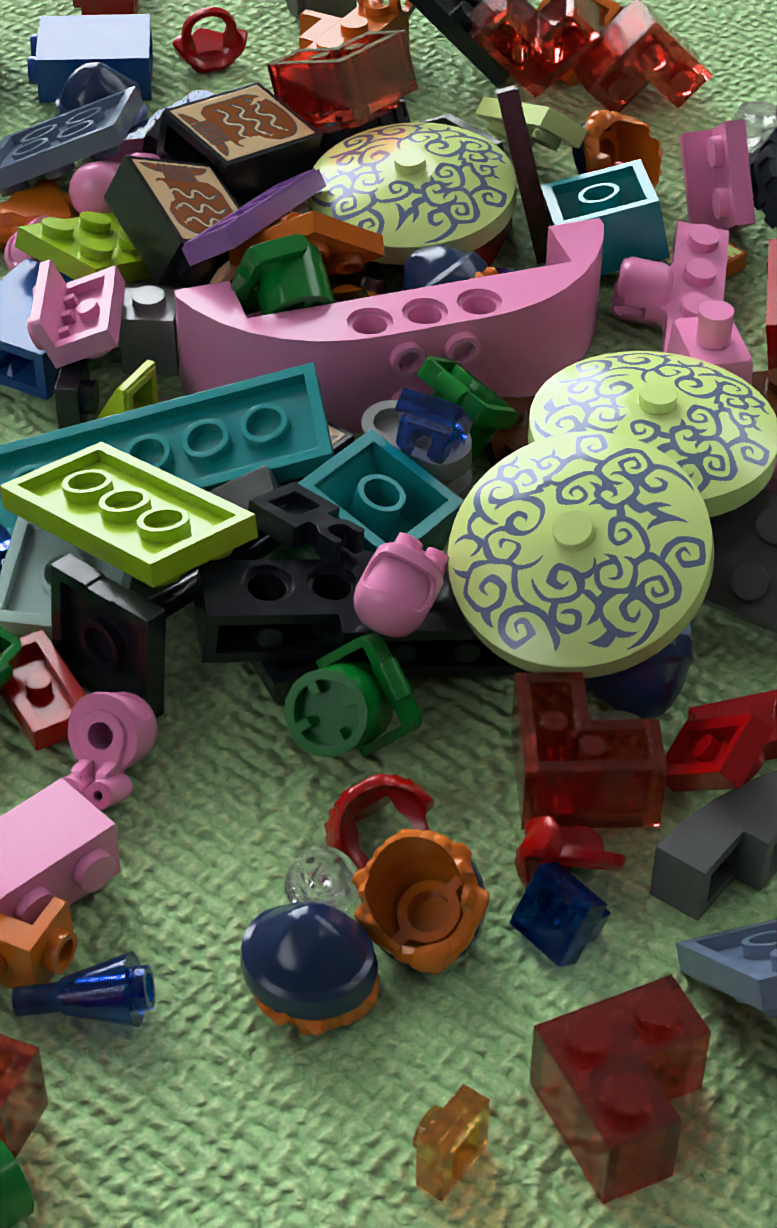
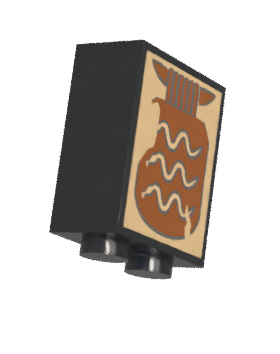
M256 82L164 109L162 111L156 154L163 160L212 165L238 203L259 196L276 184L313 169L317 163L322 134L262 84Z
M125 155L103 198L157 284L180 286L210 284L216 271L227 261H230L229 251L190 266L182 248L184 243L233 213L240 206L212 165Z

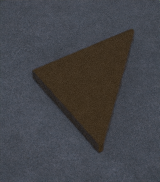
M515 85L498 89L496 93L538 265L546 263L549 221L518 87L515 88Z

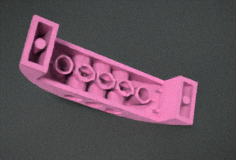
M600 218L548 226L546 266L251 318L246 317L235 292L231 288L230 281L174 290L181 385L183 390L190 395L314 362L319 377L327 421L352 434L362 432V416L375 403L385 400H399L418 408L423 406L434 392L417 375L428 356L456 360L464 369L478 378L501 398L507 396H532L537 394L544 383L553 375L581 361L591 346L597 323L604 224Z

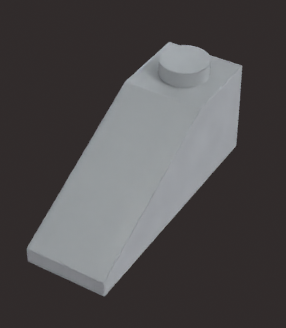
M154 277L133 281L125 288L119 333L123 374H133L148 359L155 362L157 375H178L179 353L174 290L196 286L157 284Z

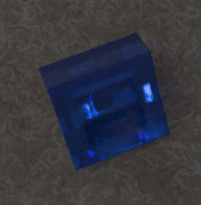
M403 387L394 409L400 416L396 436L397 446L405 454L411 455L417 440L424 436H430L432 441L428 448L427 457L436 464H442L447 459L456 443L465 444L473 424L458 404Z
M556 861L539 863L509 923L552 962L561 967L577 963L586 944L599 937L611 912L606 908L608 904Z

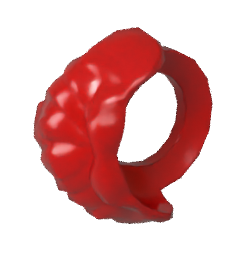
M205 7L189 15L183 24L181 34L173 40L172 44L179 59L190 65L196 72L222 71L231 66L245 50L248 32L237 28L234 17L227 10L220 7ZM205 17H218L226 24L224 33L197 28L191 34L196 22Z
M375 774L354 786L351 785L341 793L333 808L329 810L328 821L324 823L326 831L325 843L329 857L334 860L350 858L359 870L366 867L367 862L371 859L362 851L358 828L355 822L377 813L392 801L396 810L410 822L413 830L420 829L426 831L429 830L426 815L434 807V799L421 785L416 784L410 778L404 779L397 774L392 776Z
M540 816L526 822L524 833L526 837L516 850L514 862L517 874L531 899L540 907L546 908L571 868L618 871L624 869L626 856L604 851L602 837L593 828L587 826L562 827L556 823L553 817Z

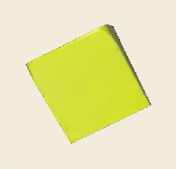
M147 359L114 391L96 419L159 403L155 362Z

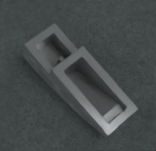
M777 770L754 778L742 785L740 789H732L715 798L685 819L664 838L655 849L650 895L699 921L735 878L760 892L777 872Z

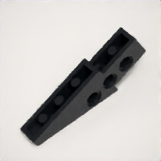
M341 547L339 562L333 565L324 559L217 560L208 561L198 566L194 613L201 663L317 661V659L324 657L358 637L369 633H376L358 618L353 603L356 585L374 553L362 550V552L354 554L347 548ZM447 571L443 576L444 583L422 625L416 631L406 637L398 638L381 635L392 656L396 657L406 678L537 675L502 659L485 646L473 633L456 601L449 579V572ZM363 648L337 662L354 660L371 665Z

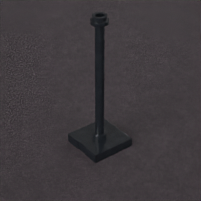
M258 531L257 538L233 549L229 556L218 560H260L283 545L277 543L263 531ZM70 553L52 563V644L79 685L92 693L129 692L136 694L150 705L156 719L163 715L166 618L195 601L198 569L147 599L135 591L128 590L112 581L104 573Z

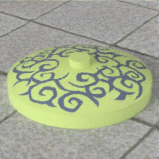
M423 122L399 123L360 132L329 149L313 167L315 170H320L327 186L308 198L309 212L313 210L383 235L385 256L372 260L373 262L404 265L406 259L413 251L425 246L445 245L465 252H471L497 236L508 224L515 210L516 174L507 155L497 145L479 134L445 124Z
M628 351L591 357L564 368L547 380L537 392L530 408L528 444L560 434L587 431L614 433L631 437L662 451L685 470L696 484L704 499L709 518L734 510L757 496L771 479L776 466L777 417L768 401L759 391L739 376L714 364L688 356L666 352Z
M573 432L551 436L524 446L503 458L479 479L468 493L455 517L448 544V572L454 596L466 622L481 642L496 655L521 669L539 675L569 679L593 678L613 674L644 662L673 642L687 627L703 603L710 585L714 566V539L709 513L701 493L686 471L673 459L655 447L631 437L606 432Z

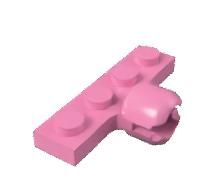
M678 221L673 237L670 266L664 262L639 257L625 258L620 265L619 278L614 286L612 297L613 315L622 321L647 326H660L663 331L661 352L667 353L673 322L679 318L698 317L699 306L705 301H724L729 230L714 228L707 224Z

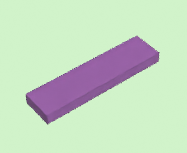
M314 168L276 184L184 243L182 251L189 265H195L236 248L325 188L327 185L320 170H315Z

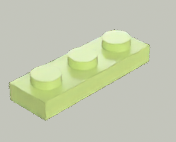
M483 97L475 114L490 122L487 128L489 132L507 141L498 99ZM522 103L531 146L534 147L538 143L554 151H557L560 145L580 148L588 131L587 129L550 107Z

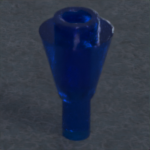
M133 951L62 977L59 982L17 986L12 990V1008L16 1017L62 1012L64 1016L139 1027L143 1021L144 1011L153 1010L155 1005V982L152 969L148 964L140 965L138 957Z

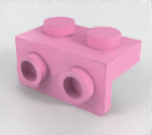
M51 259L40 263L37 282L33 287L34 299L31 316L27 319V328L35 347L46 351L55 368L85 358L96 359L105 355L111 349L118 347L126 282L117 266L115 265L65 283Z

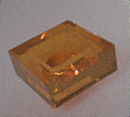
M463 1084L443 1108L435 1105L428 1110L420 1121L412 1141L413 1147L417 1149L416 1186L438 1200H444L487 1147L490 1099Z

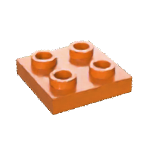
M313 210L304 214L292 212L284 215L236 248L229 250L230 265L238 267L241 264L244 253L251 246L293 234H300L319 249L328 277L334 274L359 272L364 268V263L385 256L383 235Z

